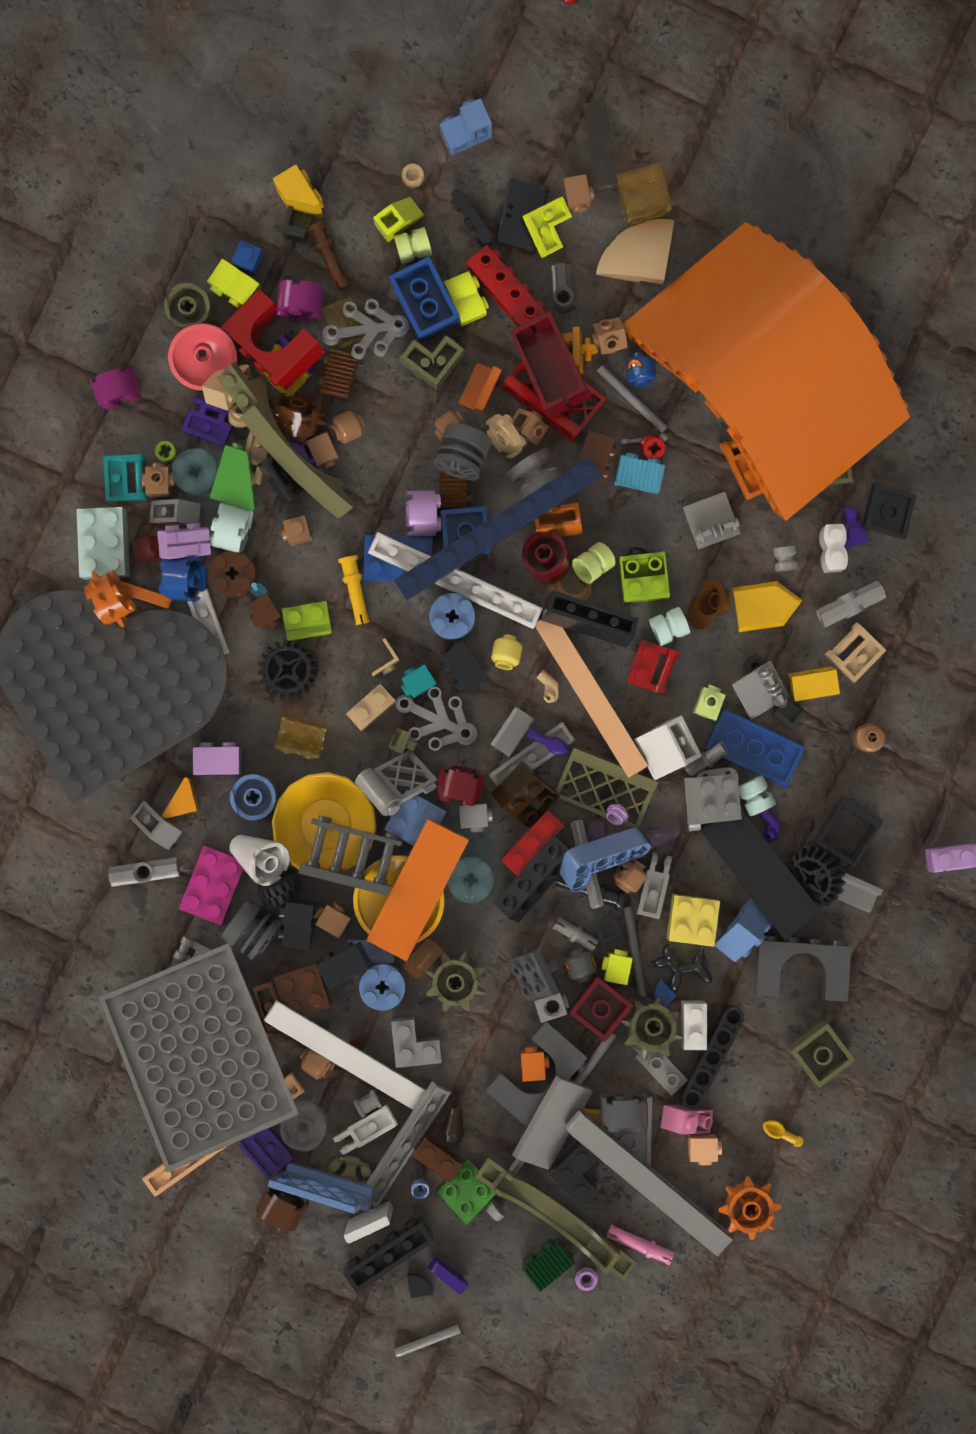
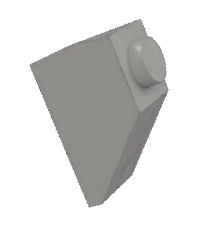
M180 499L151 501L149 523L179 525L187 527L186 524L199 523L200 503Z
M146 801L141 803L130 818L151 840L168 850L182 833L170 819L163 818L162 813Z

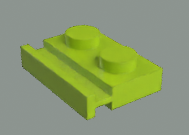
M327 601L282 609L288 642L332 634Z

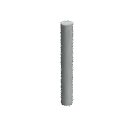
M459 1324L405 1344L394 1349L395 1355L398 1358L460 1334L461 1329Z

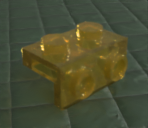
M283 715L275 748L283 753H295L307 759H319L324 746L327 726Z

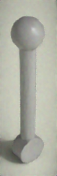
M661 433L659 435L663 442H665L668 439V435L666 433ZM642 438L622 439L621 445L639 443Z

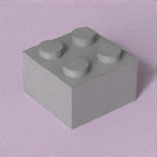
M738 774L684 778L688 824H705L742 819Z

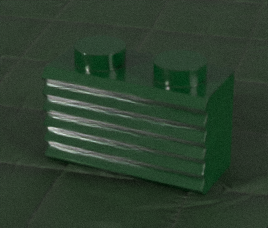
M558 1237L554 1241L552 1238L548 1239L542 1244L540 1252L536 1255L531 1253L523 1260L522 1270L539 1292L575 1265L574 1257Z

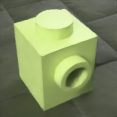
M709 685L708 688L703 687L693 714L716 721L726 696L721 693L722 689Z

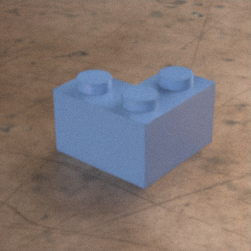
M481 98L478 100L470 99L464 102L462 107H460L459 116H449L439 124L440 133L451 156L492 138V122Z
M752 897L741 907L735 919L721 932L715 942V947L734 962L741 957L746 958L754 945L758 947L766 937L763 934L772 926V923Z

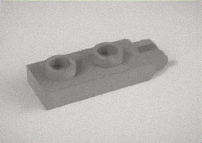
M633 1046L638 1053L635 1056L638 1061L671 1096L688 1081L661 1052L650 1054L647 1060H644L643 1053Z

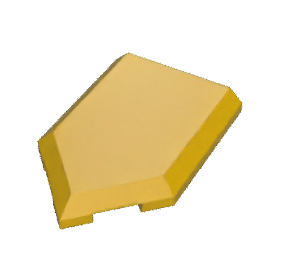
M778 581L732 588L739 632L784 626L803 601Z

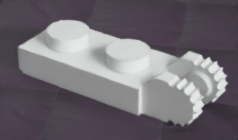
M386 1104L348 1126L347 1129L334 1136L333 1140L336 1143L349 1135L352 1136L354 1141L340 1149V1152L344 1155L396 1127L398 1122Z

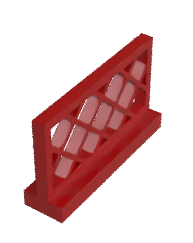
M523 361L520 362L511 375L509 374L502 386L506 393L531 412L534 411L540 414L545 423L572 443H574L582 430L607 400L606 397L585 382L590 395L599 400L597 405L586 407L585 401L581 403L582 408L570 409V405H568V410L550 418L542 406L532 381L521 382L516 378L519 372L527 371ZM583 412L584 421L580 426L572 421L571 413Z

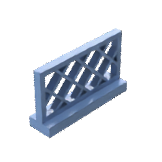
M292 1161L287 1164L286 1171L270 1179L268 1187L353 1214L359 1210H370L375 1187Z

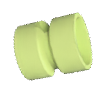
M425 227L412 230L411 235H408L406 232L394 235L402 265L413 262L415 257L423 259L432 256Z
M597 542L588 549V552H583L572 561L573 570L580 580L591 584L601 574L615 566V557L609 547L601 542Z

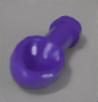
M530 729L527 732V737L530 740H535L545 745L549 752L555 755H564L569 750L565 741L558 737L545 736L537 732L536 729Z

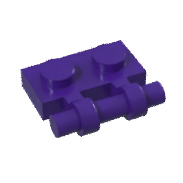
M195 396L193 404L200 406L199 411L196 412L189 409L182 431L225 447L233 428L231 424L225 422L227 417H229V410L207 404L205 398ZM208 410L219 413L218 418L215 419L207 416Z

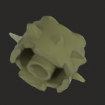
M443 952L441 953L442 963L438 965L437 969H426V973L433 978V986L426 994L427 996H437L443 1002V1011L445 1012L451 1005H461L468 1011L470 1010L469 1001L474 995L485 994V990L478 985V977L485 969L484 967L474 968L468 962V952H464L460 958H450ZM454 976H457L462 983L461 985L457 984V987H453L452 981L449 979H454Z
M657 998L654 1004L644 1006L639 1001H635L636 1013L631 1018L621 1021L628 1026L627 1034L629 1038L626 1040L625 1045H632L641 1051L644 1060H647L650 1054L661 1052L666 1057L670 1056L669 1044L674 1039L683 1038V1035L677 1032V1023L675 1021L680 1014L678 1012L670 1013L667 1008L661 1005L660 998ZM653 1025V1029L656 1030V1032L650 1033V1030L647 1027Z

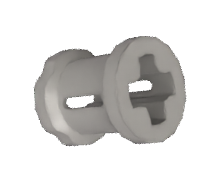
M374 1089L370 1090V1093L363 1098L353 1100L362 1118L366 1117L367 1113L377 1107H383Z

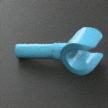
M260 582L258 584H251L253 589L250 592L256 598L268 592Z

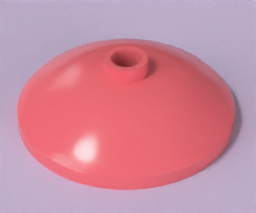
M196 323L186 326L174 336L168 350V362L173 375L179 382L191 389L203 391L202 385L214 372L225 370L231 364L237 363V352L232 339L224 330L212 324ZM204 349L206 354L199 355L198 351Z

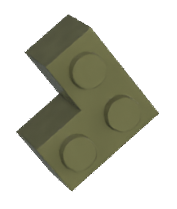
M448 336L444 337L433 353L413 340L400 359L404 366L438 390L464 356V349Z

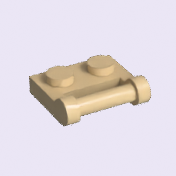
M857 622L851 627L852 630L832 650H828L824 654L853 683L886 651ZM860 636L863 641L842 661L838 656Z

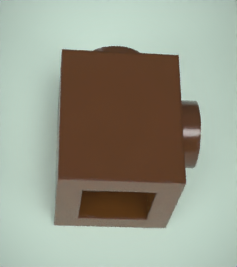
M267 593L247 604L252 612L249 617L255 627L260 626L263 630L266 628L271 630L280 624L279 620L283 618Z

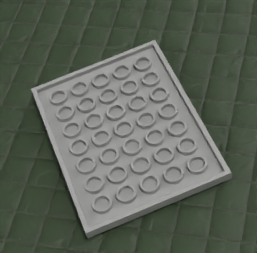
M229 943L99 997L166 1172L299 1115Z

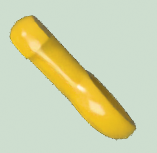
M768 1120L763 1123L762 1127L768 1136L774 1139L782 1138L796 1147L803 1145L804 1139L799 1135L786 1131L780 1122Z

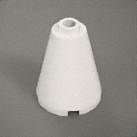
M237 835L230 843L231 854L251 879L262 886L278 882L281 879L280 874L282 871H286L288 868L289 852L286 847L277 841Z

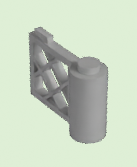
M408 750L375 769H365L357 776L355 784L382 815L392 816L398 812L400 804L422 792L427 794L436 789L438 780L411 750ZM410 759L414 764V768L402 767L401 763ZM387 770L397 772L396 778L386 777L383 772ZM399 772L413 774L412 781L398 779ZM415 775L425 776L428 781L425 783L414 782ZM397 785L410 787V791L402 795L396 788Z

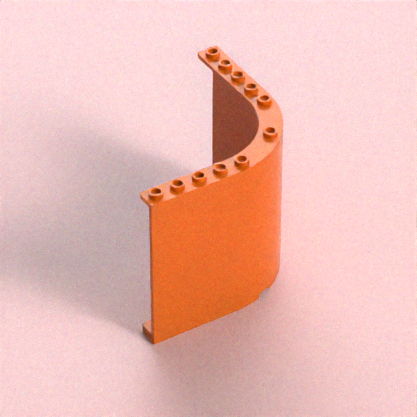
M747 222L742 224L623 323L625 333L633 344L676 375L695 393L699 391L707 399L705 404L717 418H723L729 426L727 432L740 450L772 510L785 521L910 418L907 410L908 404L901 397V389L893 379L894 373L886 364L887 357L878 347L880 342L874 334L870 333L860 316L850 305L851 300L849 296L843 291L840 293L816 268L811 259H804L797 250L794 249L792 251L784 242L776 241L771 234L768 233L766 235L758 226H752Z

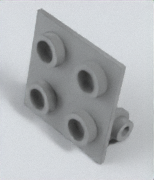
M725 492L682 507L698 549L740 535L738 519L733 515Z
M768 661L732 684L751 720L775 705L779 706V708L787 706L789 694L771 661Z

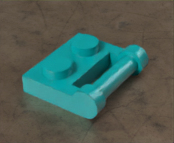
M145 455L103 456L106 502L147 501L145 487L142 486L143 463L146 462ZM128 463H134L136 493H129Z

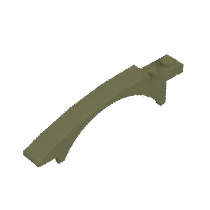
M236 362L225 369L217 378L244 413L240 418L283 469L338 519L355 507L342 489L346 485L344 481L327 475L308 463L295 451L281 433L270 410L267 396L268 379L265 374L249 381Z
M490 1157L487 1158L475 1175L476 1178L493 1189L495 1194L520 1205L561 1233L587 1255L605 1274L611 1271L625 1282L637 1265L638 1261L601 1235L600 1231Z

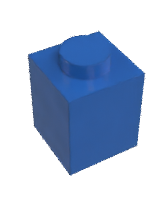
M240 240L232 258V263L237 269L256 276L264 254L261 248Z

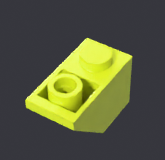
M408 197L390 204L374 216L373 219L375 226L389 243L394 239V235L401 234L421 219L424 214L413 199Z

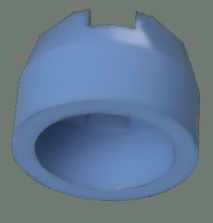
M421 1178L413 1181L411 1185L413 1197L423 1199L428 1196L429 1184L425 1179ZM418 1185H422L423 1191H419Z

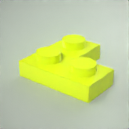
M562 196L522 216L541 258L563 248L554 226L571 218L572 215Z

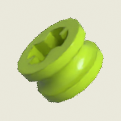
M162 441L155 447V454L160 461L169 463L176 458V448L169 441ZM165 446L168 449L171 447L169 457L164 455L161 457L160 455L163 452L162 448Z

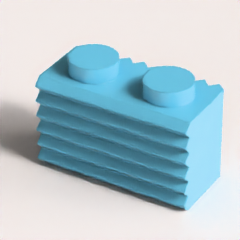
M626 453L625 456L621 455L614 485L658 494L665 465L661 464V461L658 459L652 460L648 458L646 461L639 459V456L636 454Z

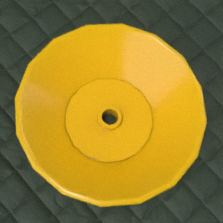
M330 772L308 774L290 784L277 800L272 818L274 841L286 847L289 852V863L297 870H299L301 863L306 864L307 860H310L318 825L311 824L313 818L318 819L319 815L332 818L331 823L374 834L377 829L374 807L367 796L348 777ZM327 828L318 862L321 863V868L329 869V866H332L341 831ZM349 834L341 866L343 869L342 873L356 866L363 839L362 836Z

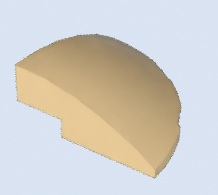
M647 220L621 232L605 249L599 261L596 275L638 283L645 281L663 285L674 220Z

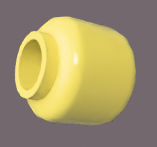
M503 635L502 638H497L494 641L491 659L496 667L503 670H512L513 667L520 663L523 647L516 640L515 636Z

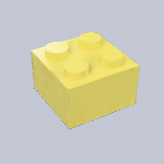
M672 894L666 939L668 941L714 947L720 901L711 898Z

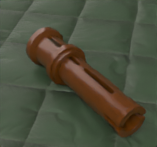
M325 221L315 223L307 231L314 239L316 251L321 253L336 290L342 291L348 288L350 283L333 248L335 242L333 239H330Z

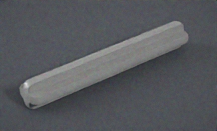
M576 820L571 822L570 827L575 847L588 843L583 821ZM593 873L590 875L586 891L590 907L597 909L602 907L604 902L597 875Z

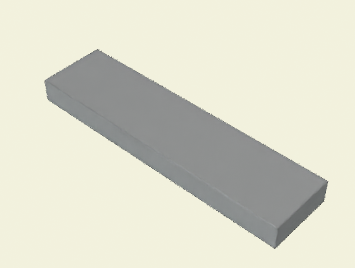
M563 722L544 734L548 737L562 739L567 746L575 741V738ZM534 741L492 771L489 776L498 786L522 761L532 769H536L555 754L549 752L545 745Z

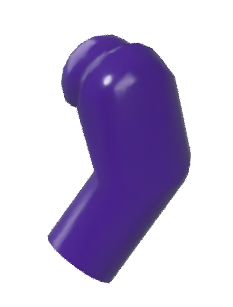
M767 809L759 814L766 822L763 837L767 842H772L778 838L781 824L773 812Z

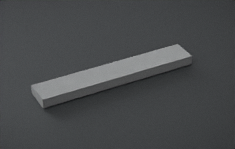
M433 1081L428 1086L366 1183V1185L375 1187L372 1206L378 1207L451 1094L449 1089Z

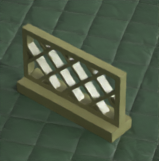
M574 744L556 792L560 795L559 799L603 817H606L607 812L604 810L602 803L614 799L616 804H619L617 797L629 793L634 804L625 807L627 811L635 807L638 817L635 823L627 820L622 824L630 828H639L659 781L658 779L654 780L653 776L641 771L628 778L619 762ZM575 761L582 764L585 773L573 777L570 771L572 762ZM600 771L604 774L606 781L594 786L590 774ZM567 774H569L570 779L565 780ZM587 775L591 787L579 792L575 780ZM618 779L624 781L627 790L615 794L611 782ZM569 782L573 783L577 792L570 796L560 793L562 786ZM608 784L612 796L600 800L596 788ZM638 788L648 791L646 798L636 803L632 791ZM593 790L597 802L590 805L584 803L581 795ZM643 804L641 810H639L638 806Z

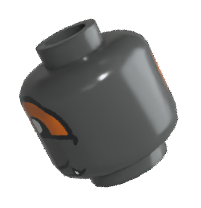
M583 947L571 950V955L564 960L569 978L576 980V983L593 979V975L597 972L593 953L584 951Z

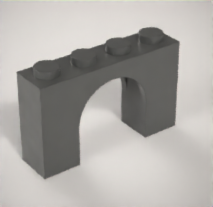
M764 935L766 936L765 939L756 947L753 990L756 996L779 997L781 970L784 963L795 954L809 953L814 955L822 966L821 998L828 1001L848 1002L851 946L845 945V941L831 940V944L822 943V939L809 938L808 942H799L800 938L789 937L785 941L777 940V936Z
M549 1021L541 1023L531 1035V1039L547 1052L555 1063V1074L551 1082L539 1090H526L518 1086L500 1070L486 1086V1091L526 1127L530 1124L556 1075L572 1081V1075L575 1072L580 1073L587 1065V1055Z

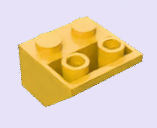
M294 165L273 178L277 192L287 209L292 207L295 213L316 218L323 217L322 208H324L322 198L316 188L312 190L310 179L304 169L300 171L297 165Z

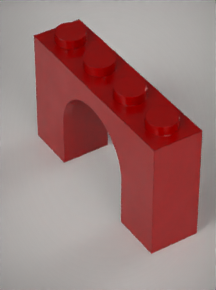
M259 289L221 328L230 336L234 345L240 348L238 352L246 360L251 358L254 361V367L261 374L265 371L269 375L267 378L274 386L278 387L280 385L287 390L325 352L319 342L304 329L290 343L278 351L264 352L259 350L258 339L260 334L277 317L275 303Z

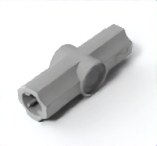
M877 580L857 591L853 590L837 598V601L831 604L829 603L816 610L817 617L822 626L826 628L844 618L848 619L864 611V608L882 601L886 598L885 591Z
M178 857L109 867V882L111 887L180 877ZM142 866L149 868L150 874L147 878H143L139 873Z

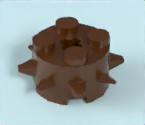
M295 392L294 396L286 397L285 393L279 394L275 404H269V406L274 409L271 411L283 435L291 436L298 442H305L307 437L315 435L318 425H326L325 422L319 419L325 416L326 413L321 411V405L315 404V398Z

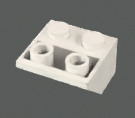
M682 715L668 720L634 739L654 780L702 757Z

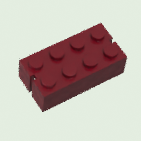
M549 311L532 320L539 332L534 333L527 322L510 331V334L542 406L549 417L552 418L568 410L569 404H572L574 407L592 397L555 317Z

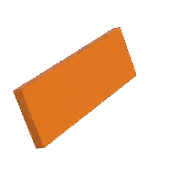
M428 818L366 941L407 961L469 839Z

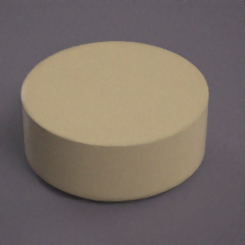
M408 164L402 170V180L407 187L417 188L424 181V171L418 164Z

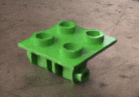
M469 1159L462 1164L451 1182L446 1181L437 1191L466 1225L496 1195L493 1189L475 1177L479 1170Z

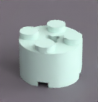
M221 502L218 509L219 518L214 517L212 521L211 531L215 532L211 535L210 546L242 553L248 539V529H251L253 511Z

